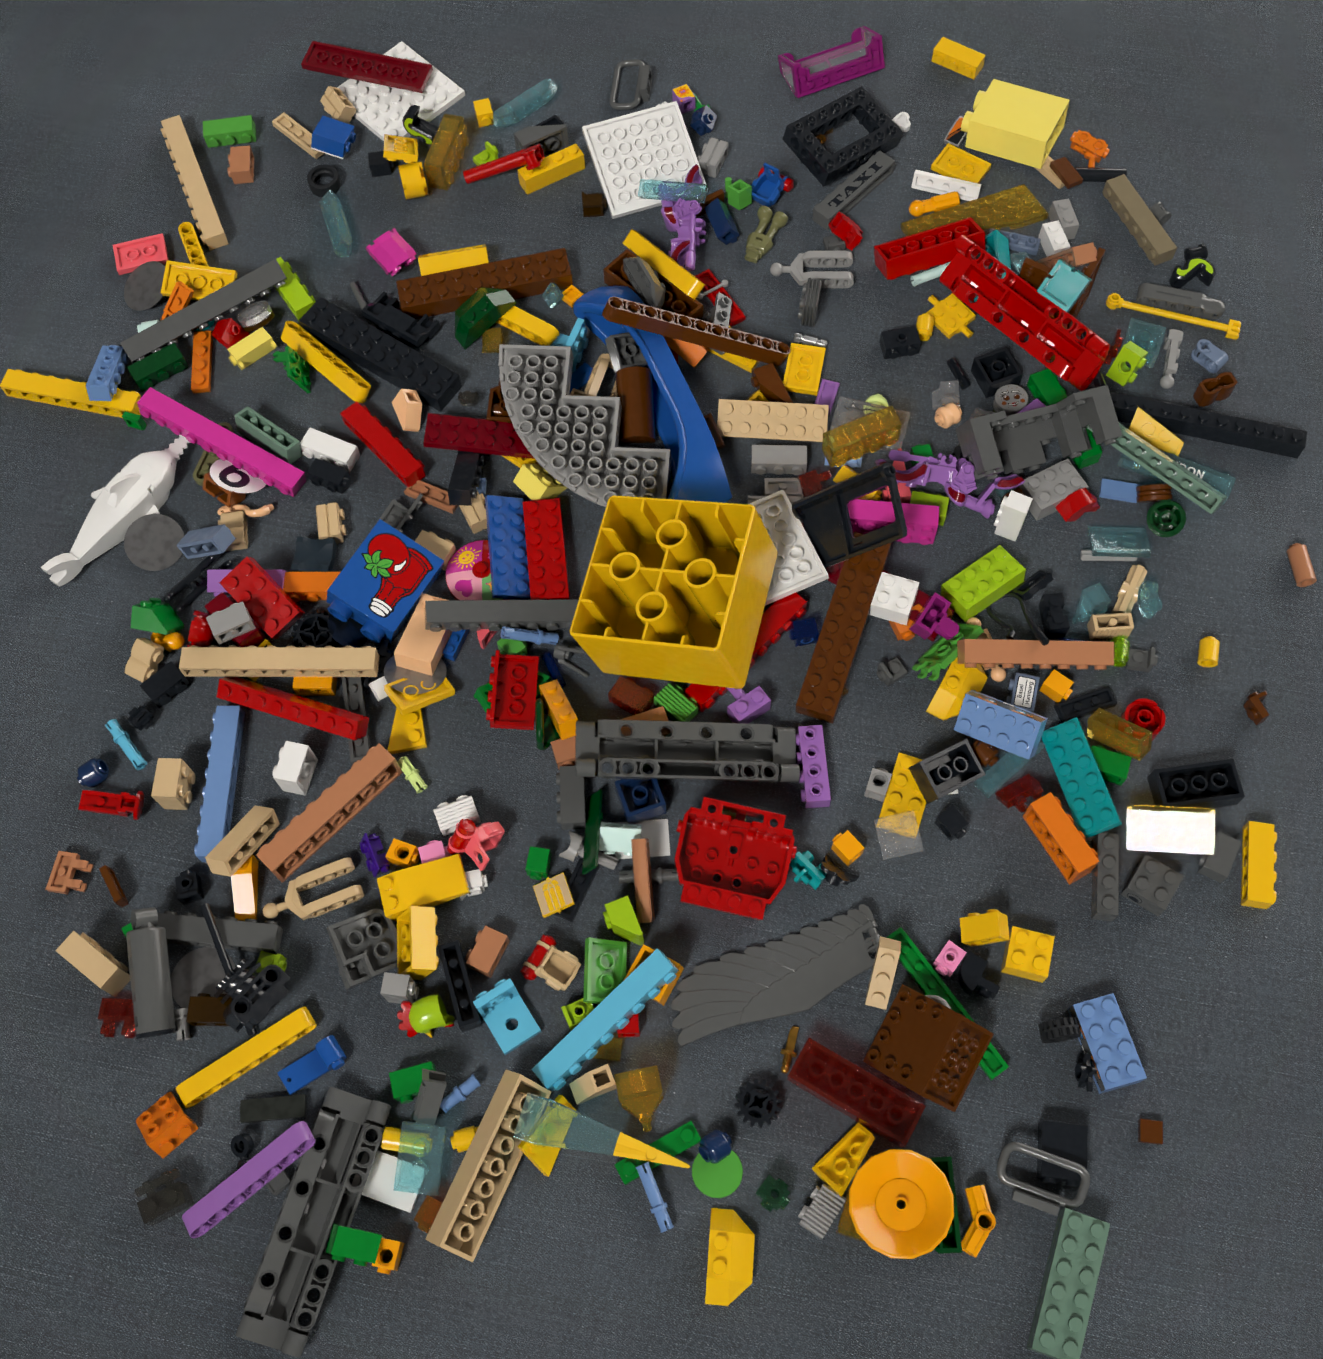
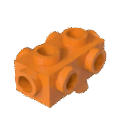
M1074 131L1070 138V141H1072L1070 148L1083 154L1086 159H1089L1088 168H1095V162L1100 163L1102 158L1105 159L1110 152L1108 144L1104 140L1094 138L1087 131Z

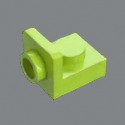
M486 141V149L475 155L473 162L479 166L498 159L499 152L495 145H491Z
M261 951L257 961L261 966L255 972L260 973L268 965H277L285 972L287 967L286 958L279 953L275 955Z

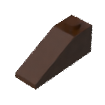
M773 363L753 369L751 377L752 386L760 390L770 402L793 403Z

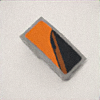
M959 116L943 140L944 144L949 143L960 148L965 137L967 138V133L961 131L964 117Z

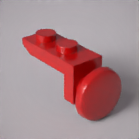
M82 790L78 810L128 817L130 812L133 813V820H138L143 811L144 793L139 790L137 796H134L127 792H121L120 795Z

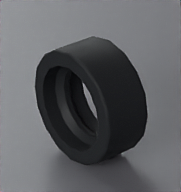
M318 165L312 168L307 175L310 190L318 197H330L341 186L337 170L330 165ZM322 177L333 178V180L326 185L315 184V182Z

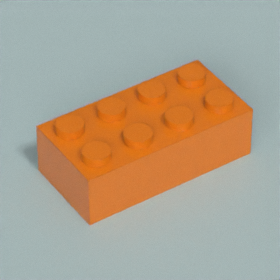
M1050 792L1030 803L1023 818L1069 885L1088 875L1099 863L1098 854L1093 848L1089 847L1084 834L1077 830L1072 817L1065 813L1060 800Z

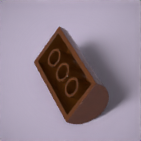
M639 366L622 368L616 372L617 397H620L622 405L619 443H655L652 372L648 368Z

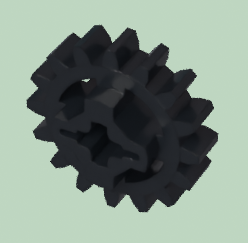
M756 1078L752 1085L749 1081H746V1089L740 1086L739 1091L742 1094H736L735 1096L740 1102L735 1103L734 1106L735 1108H740L737 1116H744L743 1123L749 1120L751 1122L750 1127L753 1128L755 1123H758L759 1128H762L764 1122L768 1126L771 1125V1118L777 1120L778 1117L775 1112H781V1108L777 1104H781L782 1099H776L780 1092L779 1090L772 1091L774 1084L766 1086L765 1079L761 1084H758ZM756 1089L764 1090V1091H766L767 1093H765V1094L759 1093V1092H757ZM748 1093L750 1101L744 1106L743 1101ZM755 1099H757L758 1101H764L762 1103V1108H759L758 1106H752L754 1105ZM773 1101V1108L771 1112L768 1113V1110L766 1109L767 1104ZM749 1114H758L760 1118L752 1117Z

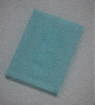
M1088 526L1087 533L1092 556L1150 558L1151 556L1145 528Z
M408 1121L402 1122L394 1191L432 1196L439 1195L447 1126Z

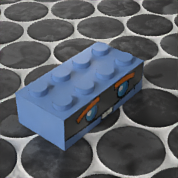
M971 690L965 694L954 731L1029 760L1036 754L1048 718Z
M1114 993L1073 1004L1067 1010L1070 1017L1077 1018L1081 1033L1078 1039L1083 1053H1091V1066L1097 1068V1072L1093 1074V1079L1099 1094L1136 1084L1147 1078Z

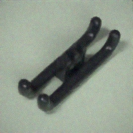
M221 554L206 557L164 596V601L168 603L186 586L192 590L175 607L176 613H181L207 589V574L203 571ZM227 560L216 570H228L233 563L231 560Z

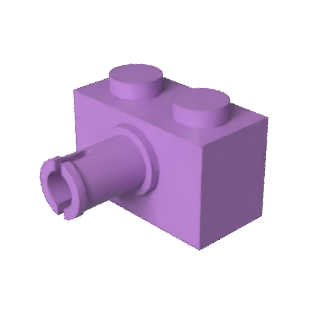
M760 686L749 693H745L743 689L727 688L736 699L735 702L727 706V716L732 723L749 724L770 710L771 700Z

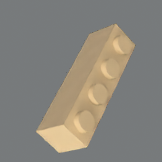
M255 805L205 857L211 872L232 877L280 825L275 810Z

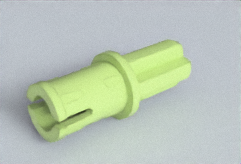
M407 756L401 757L397 763L405 774V779L410 781L417 793L423 792L421 788L426 790L428 786L419 775V770L414 768Z

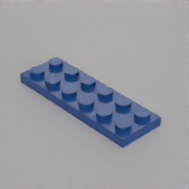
M487 495L485 505L492 598L530 600L523 498Z

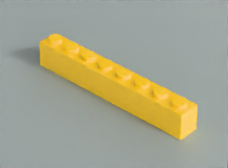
M8 369L0 384L1 389L9 397L123 418L124 411L141 415L137 404L141 395L135 391L129 392L117 388L112 401H89L86 389L87 382H76L67 378L60 379L51 375L44 376L35 372L28 373L19 369Z

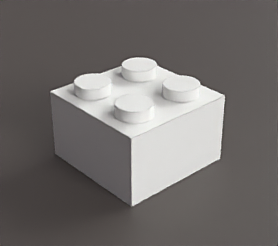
M882 572L871 603L869 615L907 626L918 593L919 582Z
M285 741L284 747H281L279 751L280 759L278 765H275L273 769V778L283 791L306 796L318 759L309 745Z

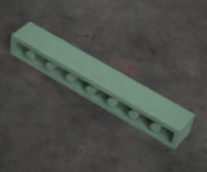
M1119 423L1122 436L1116 439V443L1111 444L1113 447L1210 514L1218 510L1227 496Z

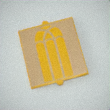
M564 872L552 878L547 877L545 881L533 886L544 918L557 912L561 913L563 909L575 905Z

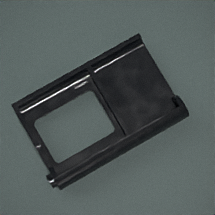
M885 462L793 502L792 512L797 519L803 520L805 531L825 568L907 536L906 522L895 477L896 471L893 465ZM888 486L895 514V522L855 538L850 521L848 503Z

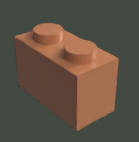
M250 145L230 147V154H228L230 167L227 168L228 176L232 177L234 184L253 183L254 155Z
M485 926L483 931L480 930L475 938L476 944L473 949L468 951L465 960L468 968L491 978L510 940L507 935Z

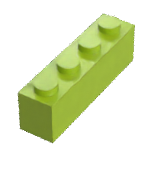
M279 257L276 260L288 280L285 281L286 284L278 289L275 287V289L299 321L316 301L312 295H308L309 292L306 286L299 283L301 281L298 275L291 272L293 270L290 264L284 262Z

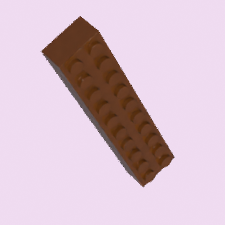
M561 248L396 281L402 312L415 319H420L424 314L430 317L455 312L481 287L507 290L515 300L565 290L570 285H573L566 250Z
M854 532L853 535L856 538L864 534ZM891 543L844 561L796 703V713L834 723L870 614L871 603L890 553Z

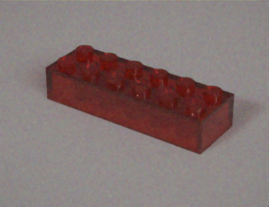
M808 1038L787 1077L789 1082L902 1149L906 1146L926 1107L924 1104L811 1038Z

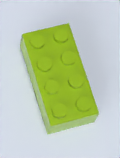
M999 545L943 583L940 596L943 595L946 600L951 602L949 607L954 609V612L964 622H967L969 618L974 617L1022 584L1026 569Z

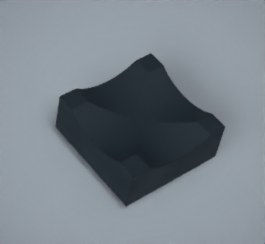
M297 536L296 551L291 571L332 572L337 549L334 538L310 539Z

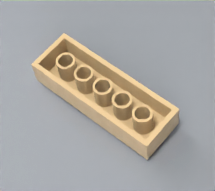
M719 399L717 428L721 437L826 443L829 405Z

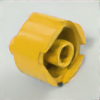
M422 162L398 165L406 200L429 195Z

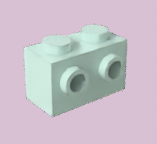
M601 822L599 851H603L605 854L624 852V855L632 856L631 839H641L642 824Z

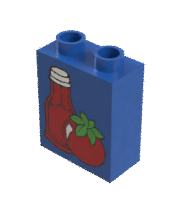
M379 519L327 590L326 602L330 604L327 609L334 617L343 622H347L351 617L363 625L360 631L369 640L380 643L384 638L389 639V643H392L414 612L422 594L428 592L441 574L444 560Z

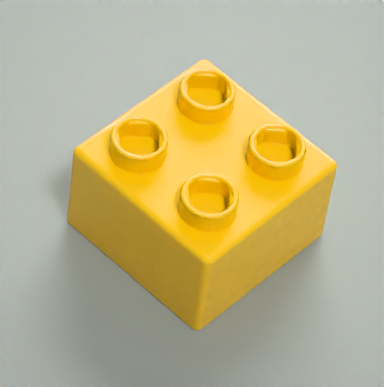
M611 496L606 505L570 627V635L598 668L606 674L742 689L746 684L778 551L756 508L750 504Z

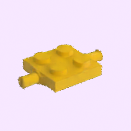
M951 293L941 301L934 295L928 298V301L934 307L926 313L934 318V325L948 339L960 332L967 338L972 337L973 332L967 326L975 320L976 315L954 294Z

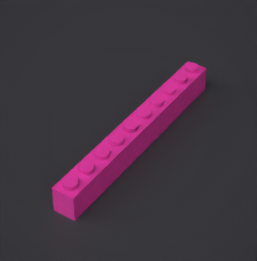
M151 387L137 402L139 412L145 418L155 420L162 427L166 426L174 434L184 436L189 442L200 445L207 452H213L221 460L231 462L238 469L242 468L252 477L262 479L265 484L278 488L285 495L289 494L294 497L306 482L305 472Z

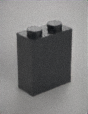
M1041 1121L1038 1123V1149L1079 1163L1087 1170L1088 1126ZM1037 1158V1178L1043 1179V1183L1057 1184V1181L1066 1182V1186H1080L1081 1177L1077 1172Z

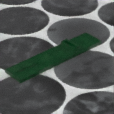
M601 789L588 797L582 868V874L584 875L598 867L600 823L603 820V813H601L603 790Z

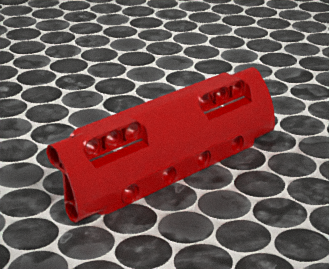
M965 235L958 237L954 243V248L958 252L941 274L940 283L1063 380L1068 381L1078 390L1084 391L1102 367L1110 344L1070 313L1038 293L1036 288ZM1006 272V276L1001 279L1002 274ZM978 296L977 301L974 303V298ZM1059 311L1058 317L1054 319V314ZM1003 315L1002 321L998 322L999 318ZM1073 321L1072 327L1067 329L1068 323ZM1086 331L1085 338L1081 339V334ZM1029 335L1028 341L1024 342V338ZM1055 355V360L1050 363V358Z

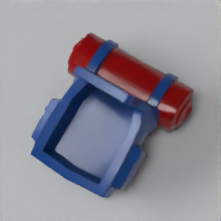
M764 163L759 171L758 179H755L751 184L752 199L759 204L771 207L780 197V192H790L793 189L794 180L789 176L780 174L779 169Z

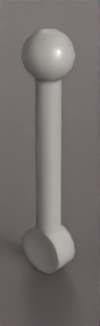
M722 280L721 284L700 293L697 299L701 300L703 296L721 287H727L728 281Z

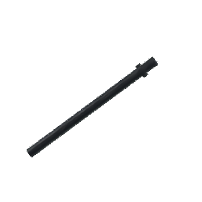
M208 903L203 904L200 907L225 975L229 974L232 977L233 974L231 972L233 968ZM245 1026L248 1036L256 1033L255 1027L250 1030Z

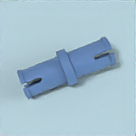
M472 1074L461 1085L453 1087V1091L442 1099L440 1105L442 1110L447 1113L460 1101L464 1102L466 1096L481 1086L480 1082Z

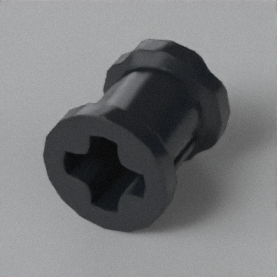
M1199 244L1198 247L1186 248L1184 250L1186 261L1193 257L1206 259L1208 256L1205 244Z

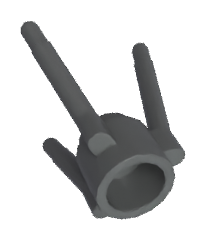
M557 643L553 657L558 659V663L588 678L589 675L566 661L571 659L572 653L585 654L586 652L581 647Z

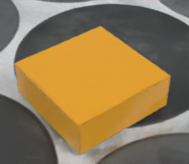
M570 285L560 294V299L573 308L576 300L584 294L573 285Z

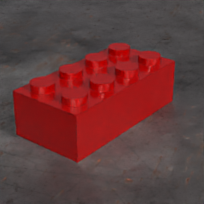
M246 556L219 582L238 603L243 601L250 616L271 639L280 638L302 617V614H305L254 558Z

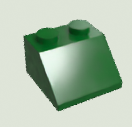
M149 598L148 601H140L139 604L132 606L131 628L165 635L184 629V623L169 603L161 602L159 598Z

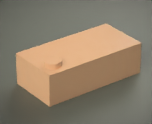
M423 593L394 651V657L398 667L433 676L443 655L442 652L453 631L441 630L433 632L425 630V601L450 600Z

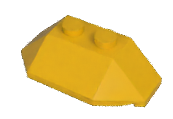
M957 657L949 665L926 712L943 721L958 716L965 694L971 690L981 692L988 678L982 666L977 664V668H965V664H958Z
M711 1208L705 1304L728 1306L752 1284L755 1234L732 1209Z

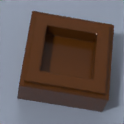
M1139 1119L1138 1142L1162 1145L1163 1121Z

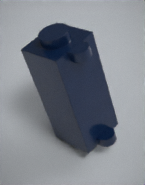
M716 198L704 209L717 238L726 245L730 242L735 243L740 234L727 205Z

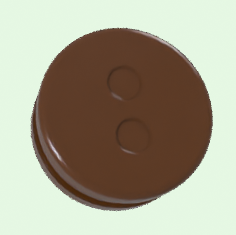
M1168 484L1137 486L1136 492L1138 497H1136V502L1148 503L1172 500V487Z

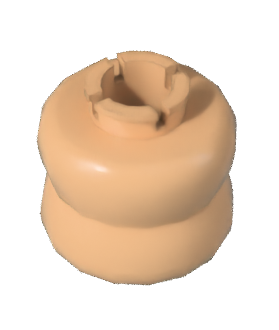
M952 402L947 403L936 410L935 422L944 429L949 428L961 421L962 410Z

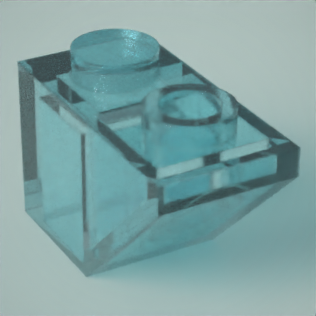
M1100 582L1083 589L1072 618L1073 624L1086 622L1092 615L1104 614L1108 611L1111 599Z

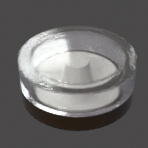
M259 301L244 308L237 315V319L242 328L249 332L268 324L274 318L275 313L267 301Z

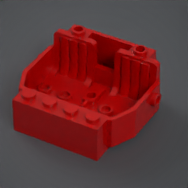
M703 797L700 809L690 807L684 814L683 820H679L676 831L680 832L674 858L679 885L683 886L680 902L759 921L763 920L766 905L772 903L786 884L790 860L795 858L797 846H794L793 830L784 828L786 815ZM708 807L716 809V811L714 813H710L708 811ZM722 811L735 813V819H732L730 815L722 814ZM746 816L762 819L763 822L752 821L749 823L745 822ZM770 821L777 823L776 827H772ZM730 847H736L737 853L732 854L730 852ZM715 874L721 877L719 882L713 880ZM734 879L740 880L741 885L739 887L733 885Z

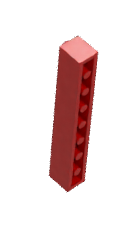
M797 593L775 601L763 613L749 669L755 664V660L759 656L765 655L772 643L776 644L784 631H789L797 618L801 619L805 615L807 601ZM691 684L685 690V696L693 698L698 704V709L703 712L706 708L710 709L716 702L715 699L719 695L723 696L728 690L726 687Z
M239 677L219 679L217 698L352 740L366 736L369 717Z

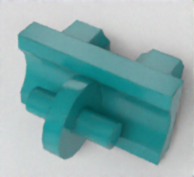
M808 850L803 853L798 851L795 858L790 862V866L793 868L792 871L797 875L794 881L799 883L802 880L806 885L809 884L816 890L825 879L826 873L821 869L820 865L815 867L812 864L814 856Z

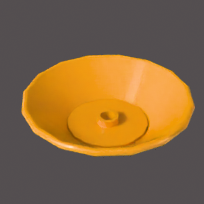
M889 1149L871 1156L857 1170L849 1189V1214L856 1232L871 1249L890 1258L914 1259L932 1252L947 1236L954 1218V1195L946 1175L930 1158L912 1150ZM902 1200L905 1202L906 1206L904 1209L897 1207L898 1201Z

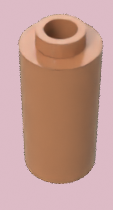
M1301 543L1291 545L1287 550V555L1296 585L1298 587H1306L1314 584L1317 579L1306 545H1301Z

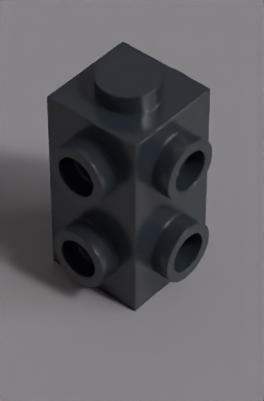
M315 458L307 471L312 484L326 487L333 493L343 494L351 484L348 470L343 466H335L327 460Z

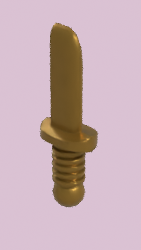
M797 1026L791 1027L786 1048L781 1049L780 1052L784 1055L781 1072L784 1074L789 1072L792 1057L796 1058L797 1055L794 1052L799 1030Z

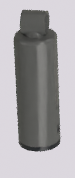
M155 907L133 909L131 911L133 930L126 933L136 1039L176 1033L165 927L157 926L158 914Z

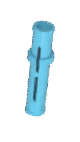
M116 719L109 720L105 727L112 734L113 741L122 748L136 770L145 768L147 761L130 740L128 732L122 729Z

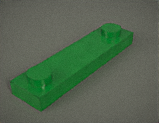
M689 1121L649 1145L676 1157L700 1143L701 1137L692 1121ZM625 1158L614 1165L624 1185H627L640 1177L635 1167L649 1161ZM649 1162L651 1170L662 1165L660 1163Z

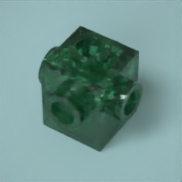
M770 1175L767 1176L755 1193V1196L761 1200L760 1205L769 1212L772 1210L777 1212L779 1208L784 1210L791 1201L788 1198L790 1194L788 1190L789 1185L780 1178L775 1180ZM771 1192H776L778 1198H773Z

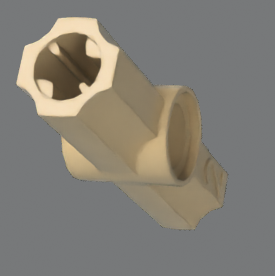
M1132 565L1126 580L1117 594L1118 599L1111 614L1131 613L1133 605L1140 596L1141 586L1148 572L1145 567Z

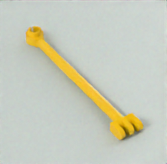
M1117 293L1109 295L1106 300V306L1109 309H1121L1123 307L1225 331L1226 338H1239L1240 321L1230 319L1228 324L1125 301Z

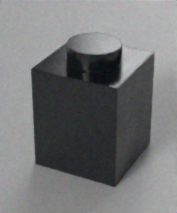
M384 151L368 153L372 177L392 175L391 168L394 167V162L383 157Z

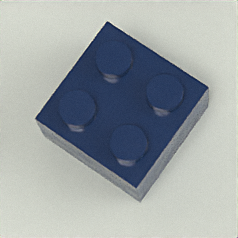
M653 769L645 771L644 773L652 774ZM621 779L614 782L615 790L628 824H636L667 813L666 803L657 779Z

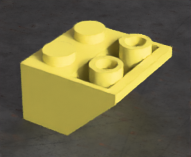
M539 463L523 464L513 480L532 501L556 498L567 489L566 486L554 479Z

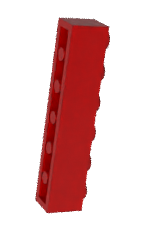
M356 401L340 413L344 424L408 488L426 476L423 469L425 466L421 460H416L413 453L408 448L405 449L401 441L397 437L394 438L390 430L386 426L383 427L376 416H372L365 405L361 406Z

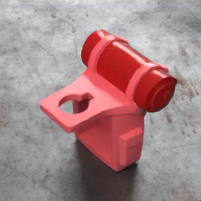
M461 819L456 824L452 837L449 838L447 850L451 855H462L465 852L472 858L480 871H483L490 860L486 852L497 847L505 830L499 822L482 823L479 827H476L472 820ZM478 854L482 856V863L478 859Z

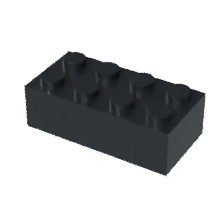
M1234 759L1154 769L1147 777L1158 816L1237 805L1245 797Z

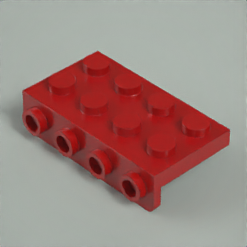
M496 650L495 656H491V667H494V673H490L489 685H493L492 691H488V702H491V709L487 708L486 720H490V728L534 730L539 656L500 654V650Z

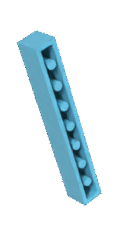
M656 949L531 1070L548 1090H560L566 1084L565 1080L568 1077L578 1073L582 1068L581 1065L598 1053L597 1049L603 1044L609 1043L614 1037L613 1034L618 1029H623L634 1014H638L644 1009V1004L649 999H654L661 992L660 989L676 978V973L679 970L662 951Z

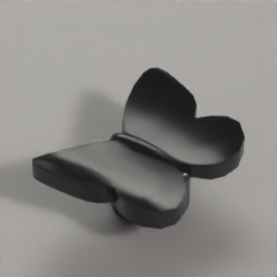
M827 854L820 865L821 869L826 873L825 880L834 886H838L840 883L848 885L859 878V876L839 869Z

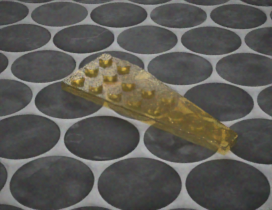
M1023 184L901 223V230L906 236H910L970 217L982 230L989 228L1001 230V227L1017 229L1048 219V212Z

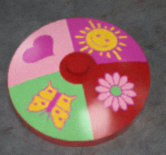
M488 540L468 543L453 554L446 568V583L455 600H509L492 598Z

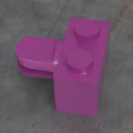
M935 592L928 598L909 630L924 640L933 631L946 640L952 639L958 634L959 625L947 617L946 611L951 602Z

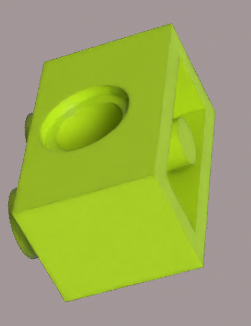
M1129 341L1123 345L1106 376L1123 387L1128 383L1132 384L1138 376L1136 374L1137 370L1141 369L1146 363L1147 359L1145 357L1148 352ZM1126 362L1130 363L1131 368L1127 367Z

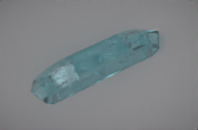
M544 79L494 111L493 128L509 127L538 110L554 97L558 85L552 79Z
M330 189L319 204L334 253L338 257H349L353 252L352 235L343 206L335 193Z

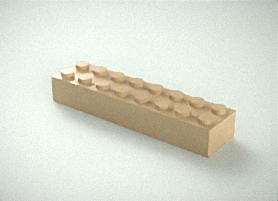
M505 1070L425 1240L468 1261H474L523 1155V1152L517 1146L539 1120L551 1091L519 1073Z

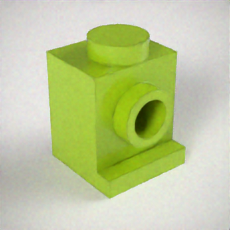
M583 999L561 1007L570 1030L572 1031L594 1010L592 1003L583 1002ZM577 1009H583L581 1015L575 1014Z

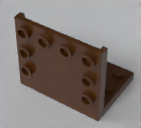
M1100 247L1097 250V261L1088 263L1089 265L1084 266L1081 271L1091 278L1092 281L1068 312L1075 318L1090 295L1106 250ZM1027 257L1023 262L1019 275L1037 290L1046 277H1054L1049 274L1052 268ZM1059 311L1054 314V319L1058 317ZM1073 321L1068 323L1067 329L1072 326Z
M902 984L863 1062L920 1096L955 1112L994 1033Z

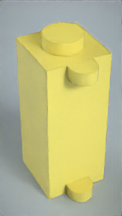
M261 327L228 348L227 350L230 354L228 358L234 366L237 365L243 370L276 349L277 345L267 331Z

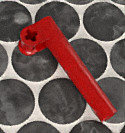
M537 144L463 171V176L466 183L470 184L527 165V170H531L541 165L545 158L541 145Z

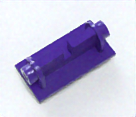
M364 833L360 842V849L363 854L365 853L367 868L369 871H372L375 878L378 871L382 873L388 872L390 864L385 857V853L377 854V852L384 850L379 836H376L375 833L367 836V833Z

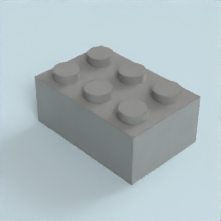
M1067 458L1024 479L1025 482L1018 488L1022 490L1025 496L1033 498L1029 511L1038 521L1056 512L1057 509L1055 507L1071 493L1082 488L1088 489L1089 486Z

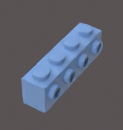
M102 346L86 383L89 401H112L114 394L117 392V386L121 382V375L125 372V365L129 361L128 355L122 346Z

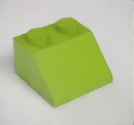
M625 896L604 904L606 911L602 913L607 929L612 928L614 935L637 945H643V933L629 897Z

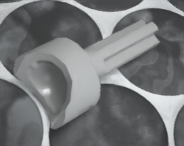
M569 831L570 846L566 851L560 853L559 856L574 862L575 857H578V855L583 858L584 842L582 840L584 836ZM599 851L598 864L614 870L618 859Z

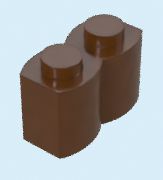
M1231 372L1221 373L1216 378L1203 380L1196 389L1193 398L1200 407L1211 405L1214 401L1227 399L1238 382Z

